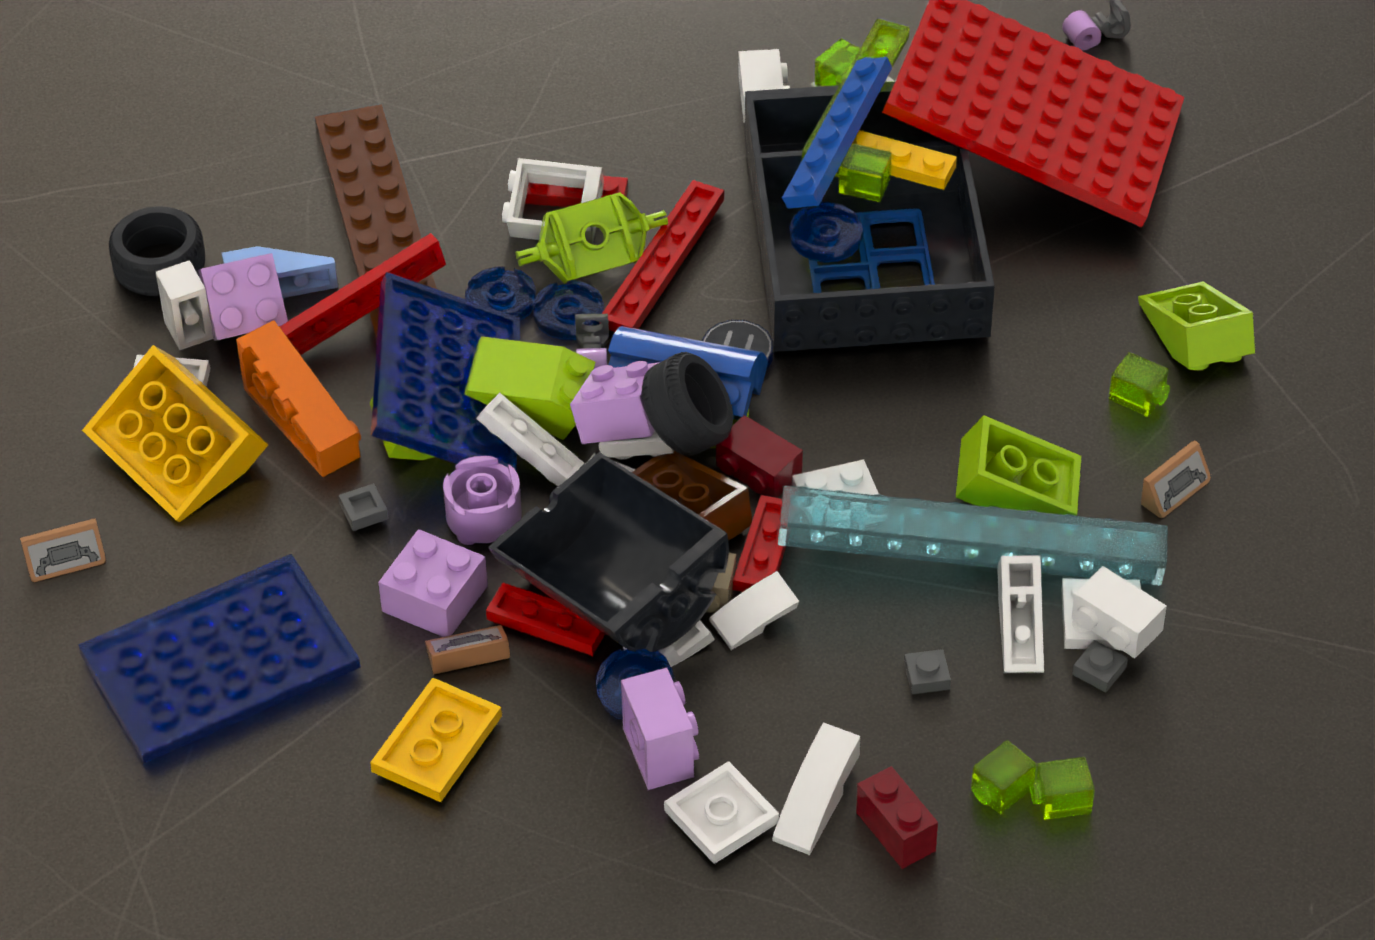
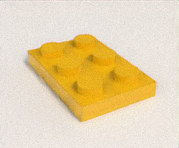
M432 678L370 762L371 772L442 802L501 719V706Z

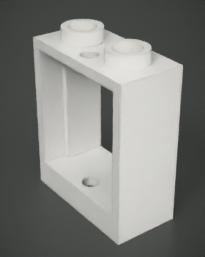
M518 158L516 171L511 170L509 174L508 191H511L512 194L510 202L504 203L502 222L507 223L510 237L539 240L542 221L522 218L529 182L582 188L581 203L602 198L604 187L602 167ZM589 227L585 232L586 240L592 245L594 244L596 227Z

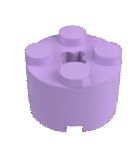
M475 456L464 459L455 465L456 470L449 476L447 474L444 478L443 491L447 524L462 544L471 545L474 543L494 542L521 519L522 509L518 474L512 466L508 464V467L499 464L498 459L491 456Z

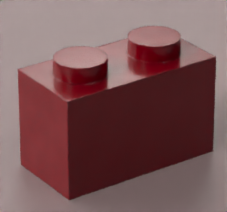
M745 415L732 426L729 436L716 445V466L725 474L737 478L748 485L754 492L764 496L778 498L792 485V475L802 473L803 450Z
M892 766L857 783L856 813L902 869L936 851L938 821Z

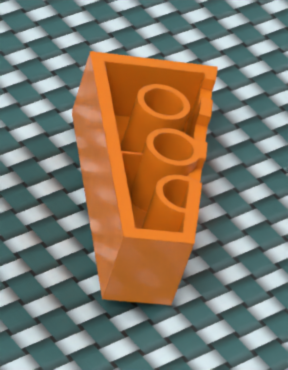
M275 320L236 339L244 390L322 477L360 458L359 441L361 440V434L353 421H349Z

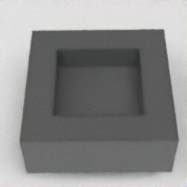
M374 483L339 495L340 506L353 531L389 519L387 507Z
M1094 640L1073 665L1072 675L1106 693L1127 668L1128 657Z
M943 649L904 655V666L911 694L950 690L951 678Z

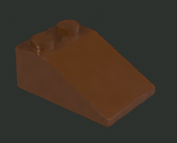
M676 451L670 454L657 455L632 472L725 531L728 541L751 526L752 514L748 487Z

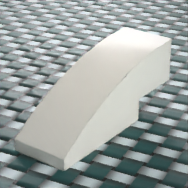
M823 722L792 785L775 828L772 841L805 854H811L843 796V785L860 756L859 735Z

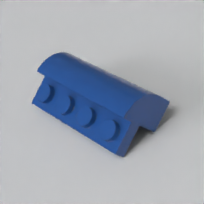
M620 326L616 330L608 349L611 355L609 365L613 368L625 367L637 361H646L647 364L659 363L681 352H688L699 356L714 369L723 382L731 401L733 419L739 420L744 415L747 416L752 394L760 395L768 364V359L763 352Z

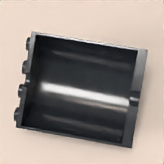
M600 452L552 491L549 497V505L546 508L540 509L535 506L489 546L492 555L501 564L632 652L640 649H647L650 652L664 649L688 633L713 602L716 593L711 590L718 573H725L729 556V542L725 531Z

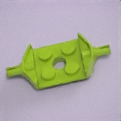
M620 192L548 212L543 216L539 242L533 248L516 251V258L519 259L517 262L519 266L536 261H543L564 284L574 279L630 263L636 264L644 251L646 232L652 228L668 225V218H664L666 216L664 210L646 216L645 213L641 214L632 201ZM587 228H599L604 236L603 242L599 245L590 244L585 238Z

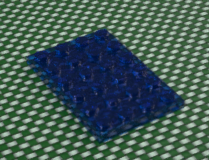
M386 272L381 281L371 436L454 464H458L460 461L470 457L491 456L497 458L499 464L506 467L509 464L517 472L516 451L498 436L492 434L487 427L476 419L487 405L464 393L479 339L481 337L520 341V318Z
M292 554L78 644L83 660L143 763L361 668L357 653Z

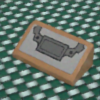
M1194 440L1144 478L1141 505L1159 518L1166 517L1210 482V472L1200 444Z
M96 519L20 538L32 582L106 563Z
M501 625L425 641L433 674L510 658L509 641Z

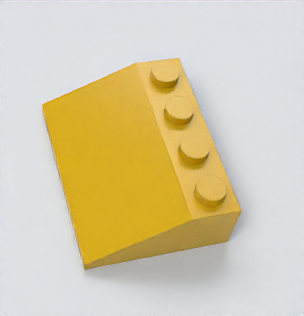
M154 345L82 429L95 444L178 522L184 520L245 474L269 445L175 357Z

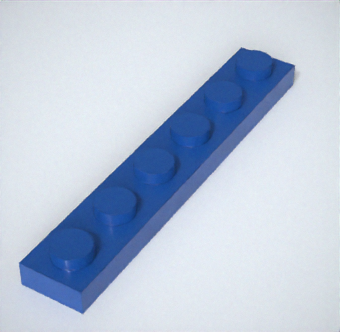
M866 57L856 61L782 197L787 208L819 206L892 70L888 57Z

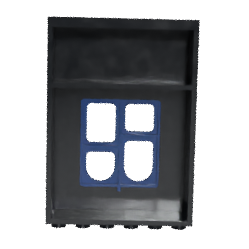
M894 82L884 83L859 130L956 156V168L945 189H938L842 161L819 206L787 208L782 197L843 85L745 91V147L774 352L991 337L995 285L968 150L882 113ZM820 213L837 214L851 220L859 229L860 241L858 246L861 263L818 265L817 260L801 254L793 245L792 233L794 227L802 219ZM894 222H910L913 224L917 246L874 249L870 230L871 225ZM912 261L920 264L924 281L923 286L880 288L877 271L879 264ZM860 278L865 283V290L821 292L820 285L825 280Z

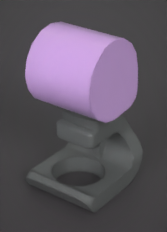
M1109 0L1110 14L1107 19L1101 11L1096 13L1093 18L1081 10L1071 13L1064 20L1063 32L1073 45L1081 50H1087L1098 45L1101 41V33L1107 38L1125 37L1130 31L1131 24L1129 11L1120 0Z
M575 314L576 339L582 347L581 349H576V353L595 361L594 369L607 365V348L604 347L609 341L608 314ZM596 320L601 322V324L588 326L583 324V322Z

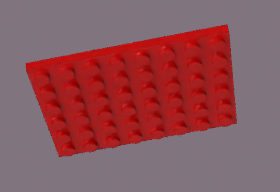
M929 0L882 113L1142 227L1148 217L1185 97L1177 94L1170 88L1152 83L1141 75L1132 74L1116 67L1107 60H1101L1089 55L1078 47L1069 46L1051 38L1046 33L1035 31L1012 18H1006L992 12L983 5L974 4L968 0Z

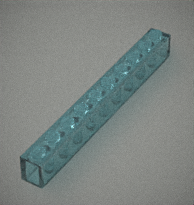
M784 486L778 545L998 568L1001 556H1040L1041 573L1091 578L1104 566L1125 580H1140V583L1161 585L1167 565L1168 526L1149 522L1119 521L1111 518L1100 519L1072 514L1043 513L1034 510L1004 509L996 506L985 507L957 502L928 501L919 498L889 497L881 494L870 495L842 490L812 489L804 486Z

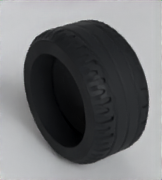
M154 206L137 210L121 219L113 228L109 238V253L114 275L121 285L140 295L160 296L156 278L157 271L190 260L199 276L198 270L202 269L205 265V249L199 225L189 214L176 208ZM157 244H170L180 247L175 252L159 258H142L135 255L140 250Z
M681 352L652 366L645 373L642 383V400L647 417L658 436L671 449L683 455H697L721 443L729 436L733 423L731 401L723 382L705 360L692 353Z

